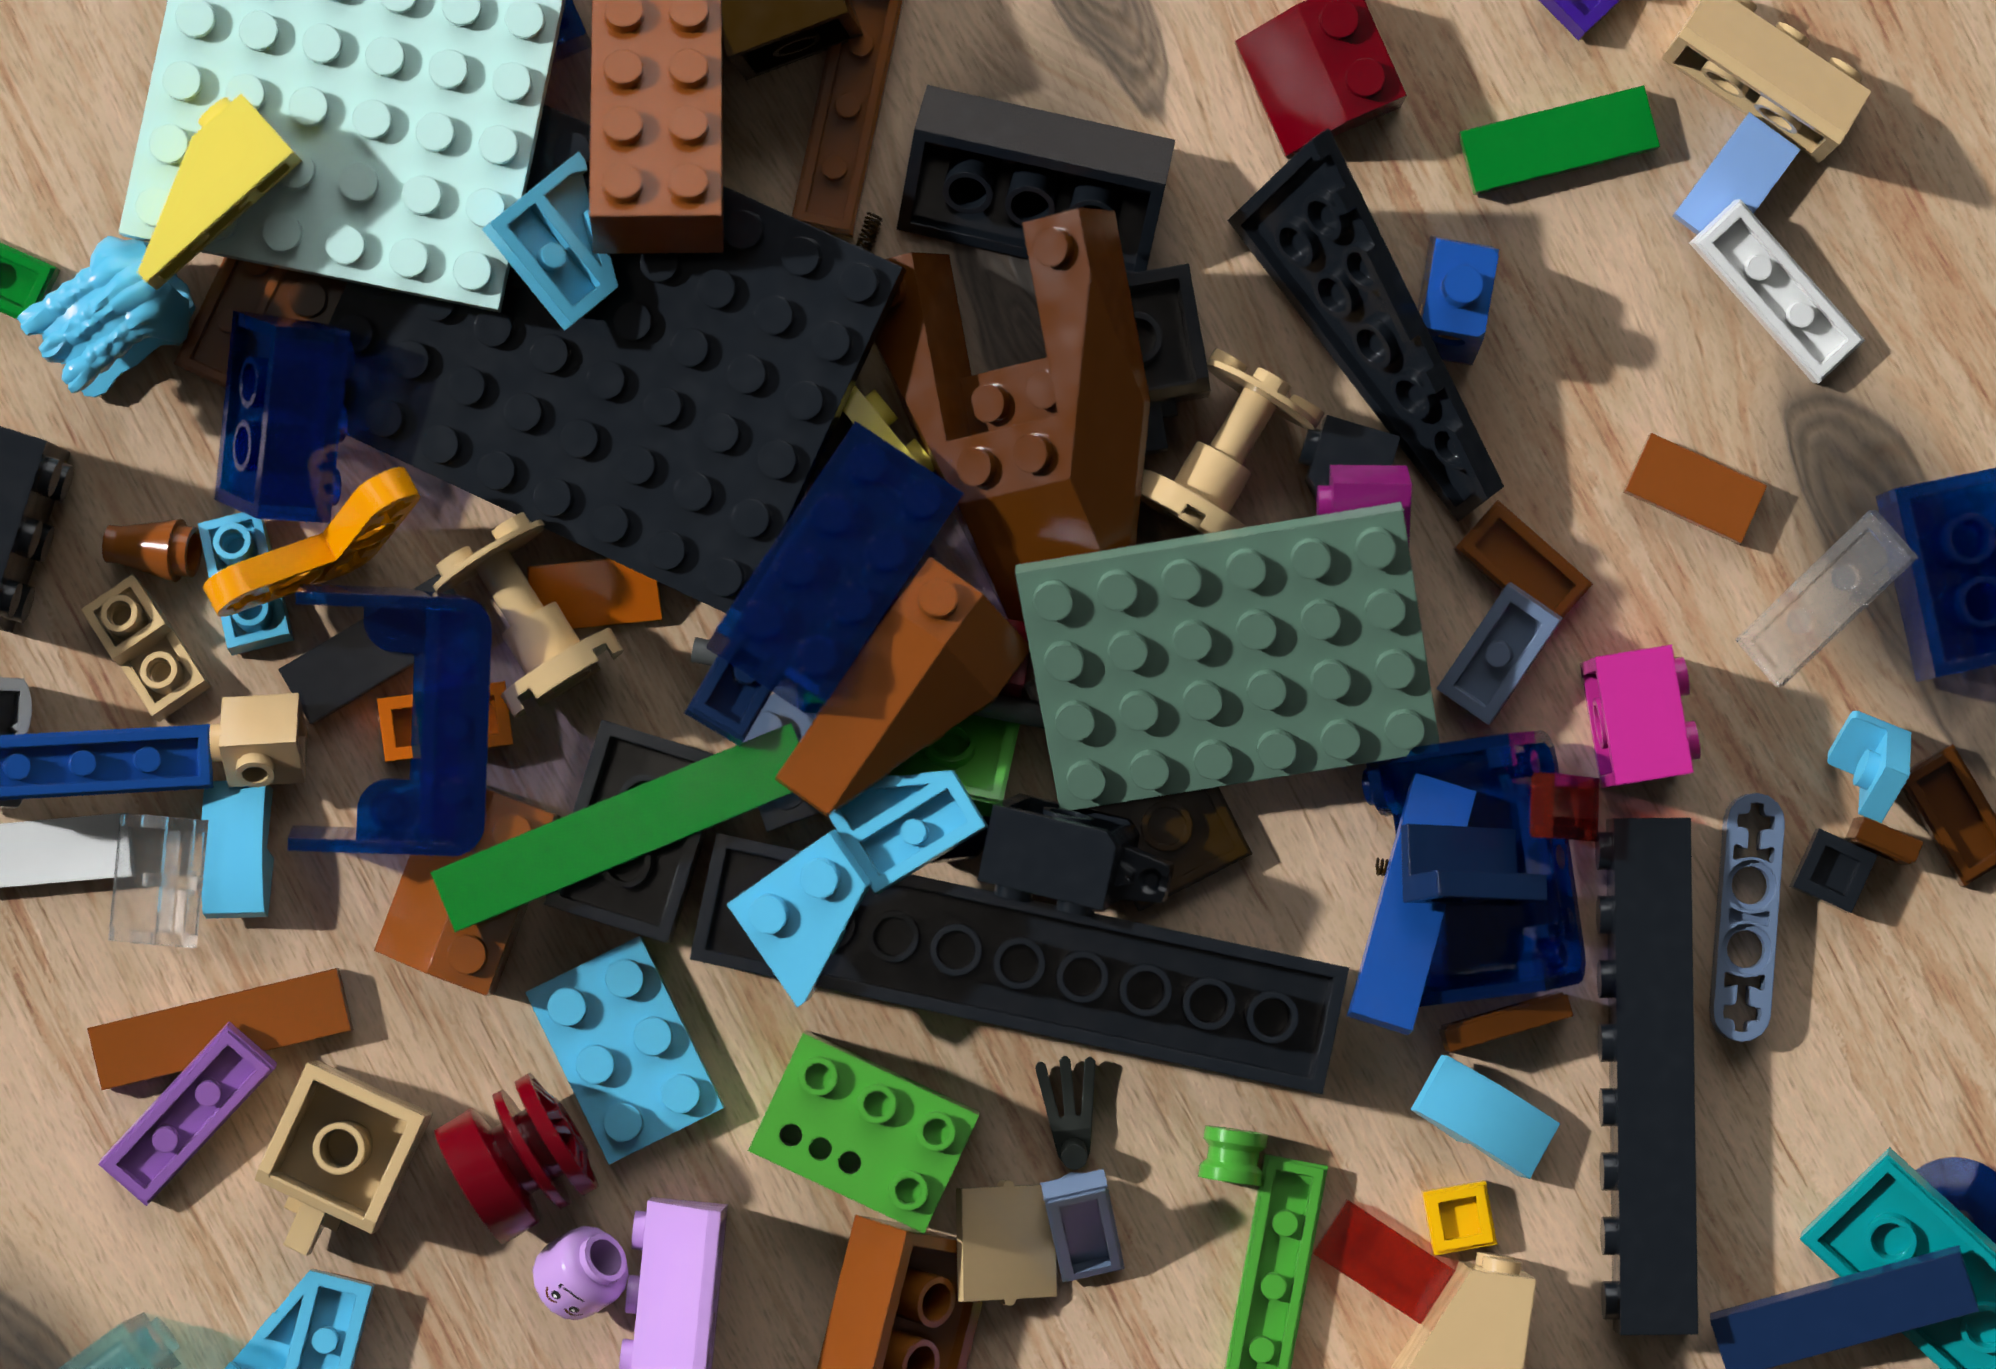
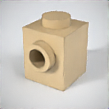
M299 693L222 697L220 724L210 725L209 741L212 761L223 762L228 787H263L276 784L305 783L308 732Z

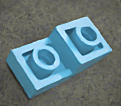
M260 508L197 523L209 578L228 566L272 551ZM284 597L230 616L221 617L227 649L232 656L294 640Z
M213 781L214 788L204 789L202 803L200 872L203 915L206 919L268 917L274 857L267 849L273 788L270 785L263 787H228L227 781Z
M1442 1054L1410 1109L1456 1141L1471 1144L1516 1176L1528 1179L1533 1175L1560 1125L1559 1122L1511 1091L1457 1060Z

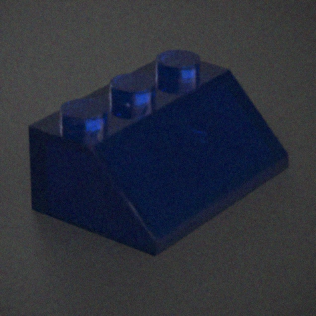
M233 311L214 500L256 519L331 522L332 506L337 505L342 486L341 475L336 468L338 445L344 441L348 429V414L343 405L345 380L351 377L355 362L354 347L349 341L350 331L325 323Z
M1996 468L1899 487L1877 495L1876 501L1916 682L1996 666Z

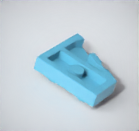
M579 151L482 229L563 330L574 324L618 287L611 257L608 254H593L589 217L590 200L583 174L588 169L585 158Z
M952 770L915 775L887 776L829 816L842 840L871 880L872 884L870 887L874 894H880L988 828L957 773Z
M834 829L727 903V906L794 1004L799 1007L814 994L816 990L815 985L830 956L835 954L846 933V926L854 911L858 910L872 882L836 829Z
M317 1269L309 1270L290 1292L286 1300L270 1315L257 1330L253 1338L224 1369H353L375 1284Z

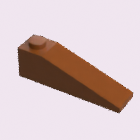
M929 557L883 619L782 766L775 780L825 816H831L887 777L894 768L921 749L930 747L943 738L947 731L973 713L977 714L993 703L1030 654L1029 644L983 593Z

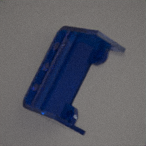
M300 584L296 590V604L364 607V628L369 639L376 646L389 652L414 653L411 734L413 758L410 762V779H380L370 784L363 791L357 806L356 827L293 825L288 836L287 851L459 856L471 851L481 840L485 827L492 623L487 610L477 600L460 595L398 587Z

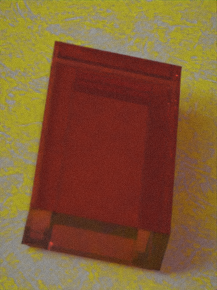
M1533 772V776H1531L1530 804L1531 837L1595 842L1596 833L1598 832L1600 778Z
M1348 1199L1345 1200L1312 1251L1314 1255L1419 1324L1422 1323L1455 1272L1453 1268Z

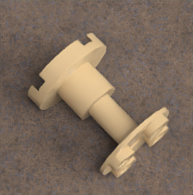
M1215 348L1209 357L1207 368L1215 377L1240 393L1211 444L1206 445L1197 441L1174 481L1151 470H1143L1140 501L1172 522L1174 519L1191 529L1189 533L1193 535L1246 527L1231 516L1229 512L1252 475L1242 465L1273 413L1293 424L1310 430L1317 428L1325 414L1320 408L1297 395L1292 394L1290 399H1288L1286 395L1291 386L1278 376L1260 367L1256 369L1253 376L1245 373L1248 367L1243 362L1218 348Z
M524 512L509 518L491 531L494 542L476 553H473L469 546H465L440 561L436 567L441 578L433 585L436 593H442L479 575L511 627L503 632L501 636L525 673V676L501 694L502 699L514 718L526 714L521 702L534 697L539 707L597 673L601 670L597 663L599 661L597 656L605 650H608L613 660L624 651L610 628L599 631L580 641L556 602L545 606L542 605L512 556L513 553L529 543L545 529L543 528L545 523L542 519L530 523Z

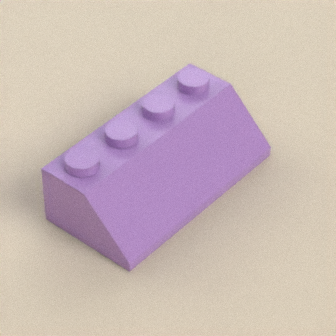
M651 1197L647 1201V1211H635L631 1248L643 1250L640 1276L629 1275L625 1302V1313L636 1314L634 1340H622L619 1369H712L728 1204Z

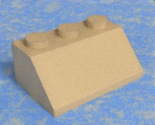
M1700 0L1661 59L1743 114L1747 115L1750 112L1801 149V153L1819 164L1840 145L1871 93L1869 89L1860 84L1863 79L1861 74L1840 59L1831 57L1827 62L1807 49L1810 44L1809 40L1790 25L1778 22L1776 26H1773L1755 14L1757 6L1752 0Z

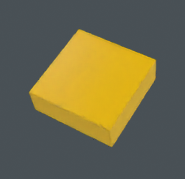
M1485 1180L1421 1191L1432 1254L1434 1256L1497 1244Z

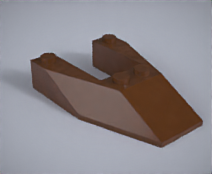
M1077 208L1022 223L1047 357L976 375L971 374L949 254L910 252L886 259L905 268L907 271L874 343L915 436L931 459L934 467L933 473L1006 617L1011 620L1024 622L1015 574L1016 565L1136 545L1150 396L1115 211Z

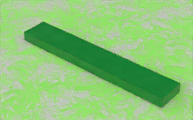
M792 723L743 742L740 746L736 745L432 871L431 875L454 931H462L792 794L793 792L775 780L776 775L799 743Z

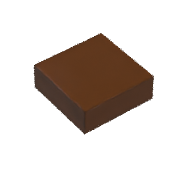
M1867 817L1853 818L1845 838L1852 844L1900 865L1915 863L1924 841Z

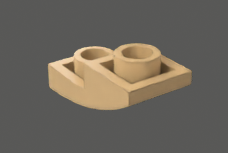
M135 574L130 575L81 609L112 660L120 665L149 713L158 722L212 687L179 635Z

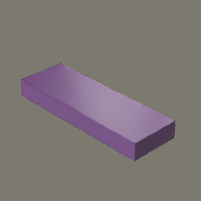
M229 1021L101 1158L98 1165L147 1206L276 1068L277 1062Z

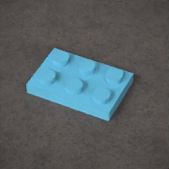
M638 936L525 992L609 1165L725 1108L642 936Z

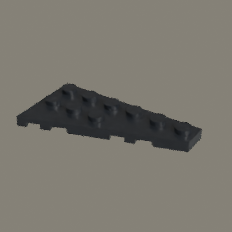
M1328 127L1299 150L1227 221L1389 433L1400 436L1399 446L1457 522H1459L1501 490L1504 485Z

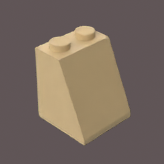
M1477 1252L1475 1263L1459 1261L1390 1369H1523L1536 1279L1521 1270L1522 1262L1516 1261L1515 1257Z

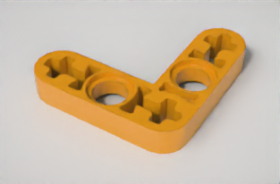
M396 467L381 472L368 479L354 491L323 533L228 566L211 576L204 583L203 589L216 614L219 617H226L350 573L366 564L378 553L419 502L421 496L405 467Z

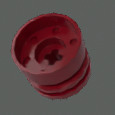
M528 1073L515 1081L517 1092L525 1107L524 1110L521 1111L504 1090H500L492 1095L495 1109L501 1122L498 1126L492 1128L474 1108H471L434 1130L436 1141L456 1181L484 1225L502 1245L541 1222L537 1204L532 1195L537 1190L541 1189L559 1209H563L571 1204L569 1194L560 1176L565 1174L582 1196L599 1187L596 1176L590 1166L587 1154L589 1152L578 1128L561 1102L548 1093L532 1073Z

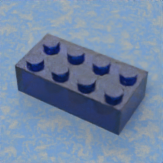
M855 421L714 631L706 648L815 720L964 493Z

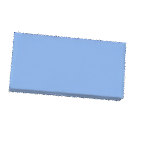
M1749 112L1672 217L1698 235L1734 200L1741 199L1754 214L1801 149Z

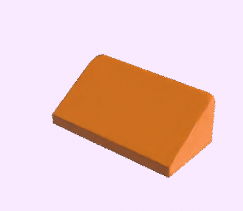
M609 558L527 567L528 582L542 605L545 606L556 602L573 629L663 620L659 582Z

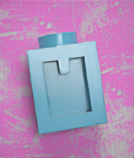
M1852 711L1828 751L1827 762L1831 766L1854 775L1853 785L1860 787L1858 814L1882 823L1910 776L1912 732L1860 711Z

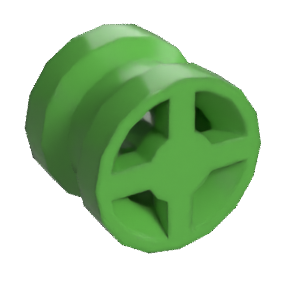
M1205 1125L1203 1138L1209 1147L1207 1158L1199 1165L1198 1177L1261 1186L1263 1172L1258 1167L1259 1153L1267 1148L1268 1134Z

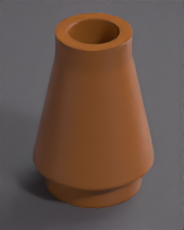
M183 519L126 526L108 525L102 540V556L106 563L121 564L172 582H178L182 577L192 578L196 575L201 562L202 543L198 527L187 526Z

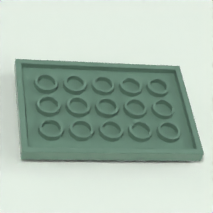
M1402 502L1016 565V580L1059 808L1077 810L1441 751Z

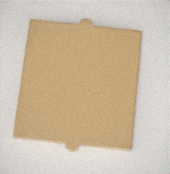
M1000 1180L997 1186L956 1188L958 1301L999 1300L1002 1305L1012 1306L1015 1304L1016 1299L1057 1297L1056 1251L1041 1184L1014 1186L1011 1180Z

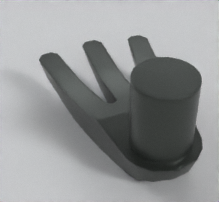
M1063 1056L1059 1060L1064 1104L1063 1117H1060L1046 1064L1039 1061L1035 1069L1058 1157L1067 1168L1072 1170L1080 1169L1086 1164L1091 1148L1095 1060L1092 1057H1088L1084 1062L1080 1115H1077L1075 1112L1071 1061L1067 1056Z

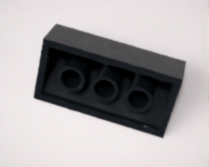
M927 85L914 129L897 230L1029 259L1022 223L1077 208L1115 211L1126 273L1146 271L1175 140Z

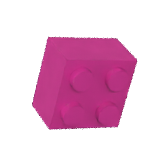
M1672 645L1598 656L1580 663L1601 789L1694 773L1692 760L1700 759L1701 757L1699 735L1694 721L1685 722L1681 696L1690 694L1688 670L1683 657L1674 658Z

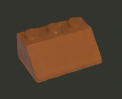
M441 772L374 951L428 975L485 996L494 995L529 903L462 931L455 932L431 872L560 819L561 816Z
M855 1215L817 1369H966L983 1301H958L957 1237L927 1229L925 1233H922L903 1223Z

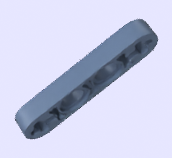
M1760 793L1746 794L1734 799L1726 808L1722 826L1709 1014L1713 1027L1720 1035L1738 1042L1751 1041L1762 1035L1769 1025L1772 1009L1785 820L1784 813L1779 804L1770 796ZM1751 803L1759 805L1761 816L1770 817L1769 829L1758 831L1756 850L1769 848V862L1757 857L1733 858L1734 846L1748 849V829L1738 827L1737 819L1738 815L1750 812ZM1744 867L1758 869L1766 879L1767 888L1765 895L1754 904L1742 903L1735 897L1732 891L1733 877ZM1743 930L1754 933L1762 945L1760 959L1756 964L1747 968L1738 967L1731 962L1727 952L1730 938L1735 933ZM1725 973L1740 978L1760 975L1759 989L1746 986L1745 1003L1749 1007L1756 1008L1757 1014L1755 1020L1744 1022L1743 1031H1735L1734 1020L1724 1018L1723 1010L1725 1005H1735L1738 985L1724 986Z

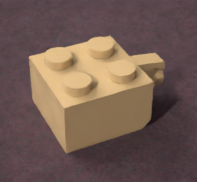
M318 1060L307 1062L255 1176V1181L288 1195L284 1208L296 1213L283 1245L308 1256L312 1253L323 1228L327 1227L338 1232L343 1221L370 1234L379 1231L433 1113Z

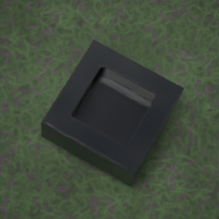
M1820 828L1815 829L1789 887L1845 913H1852L1878 855Z

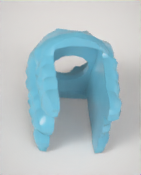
M107 236L94 249L90 259V267L81 269L74 279L64 282L57 290L48 293L43 301L32 304L17 317L21 323V329L27 336L42 335L44 341L38 348L45 360L51 363L66 364L62 371V380L68 385L71 393L82 391L84 396H91L93 398L105 394L122 373L137 366L159 346H179L187 339L189 322L196 309L188 285L175 274L156 290L137 273L149 242L138 239L124 240L114 236Z

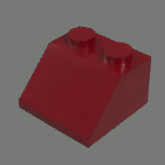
M1305 0L1235 41L1236 48L1285 158L1297 153L1312 138L1328 127L1333 137L1401 108L1407 96L1365 0Z

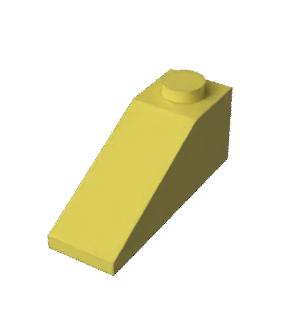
M239 94L232 102L228 97L220 99L207 109L198 121L202 128L190 140L137 272L146 283L156 290L164 285L302 162L297 154L242 94Z

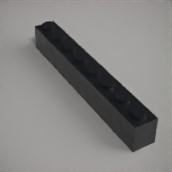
M1691 818L1606 819V832H1597L1595 839L1597 870H1607V896H1597L1596 925L1598 934H1607L1608 960H1598L1597 964L1598 997L1608 998L1609 1024H1599L1598 1027L1599 1061L1609 1062L1610 1088H1600L1599 1090L1600 1126H1610V1152H1601L1600 1186L1602 1191H1611V1217L1601 1218L1600 1241L1602 1255H1612V1281H1603L1601 1287L1602 1316L1604 1320H1613V1330L1620 1335H1698Z

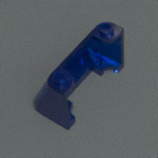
M1538 730L1505 733L1413 747L1406 757L1366 763L1367 768L1363 771L1362 788L1365 799L1369 805L1375 806L1381 815L1385 817L1393 816L1395 833H1397L1411 778L1415 773H1420L1477 791L1467 827L1516 829L1517 873L1547 875L1546 901L1512 907L1446 904L1419 1007L1543 992L1582 982L1586 967L1585 947L1558 761L1554 745L1547 732Z

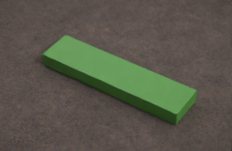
M1264 1153L1261 1167L1263 1172L1262 1185L1258 1186L1224 1369H1291L1328 1170L1327 1165Z

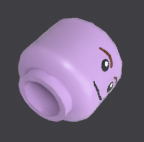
M581 1226L572 1229L546 1245L537 1255L533 1267L534 1286L541 1301L551 1312L570 1320H581L589 1317L616 1301L626 1289L629 1277L627 1259L622 1246L610 1234L591 1226Z

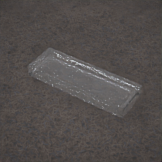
M1869 510L1746 628L1735 641L1775 687L1784 686L1900 576L1918 556L1877 510Z

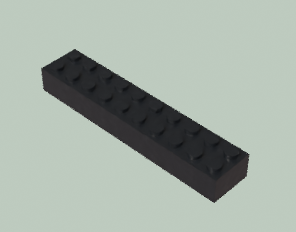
M716 833L690 960L777 978L737 921L727 903L801 851ZM911 874L880 894H874L871 887H869L858 910L854 911L846 926V933L835 954L830 956L815 986L1323 1094L1349 967L1095 913L1093 917L1073 915L1057 910L1056 905L1034 900L1022 902L1006 899L995 895L992 891Z

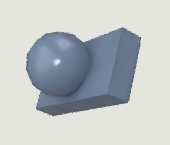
M1104 1169L1087 1173L1070 1172L1059 1179L1042 1182L1041 1188L1062 1282L1125 1269Z

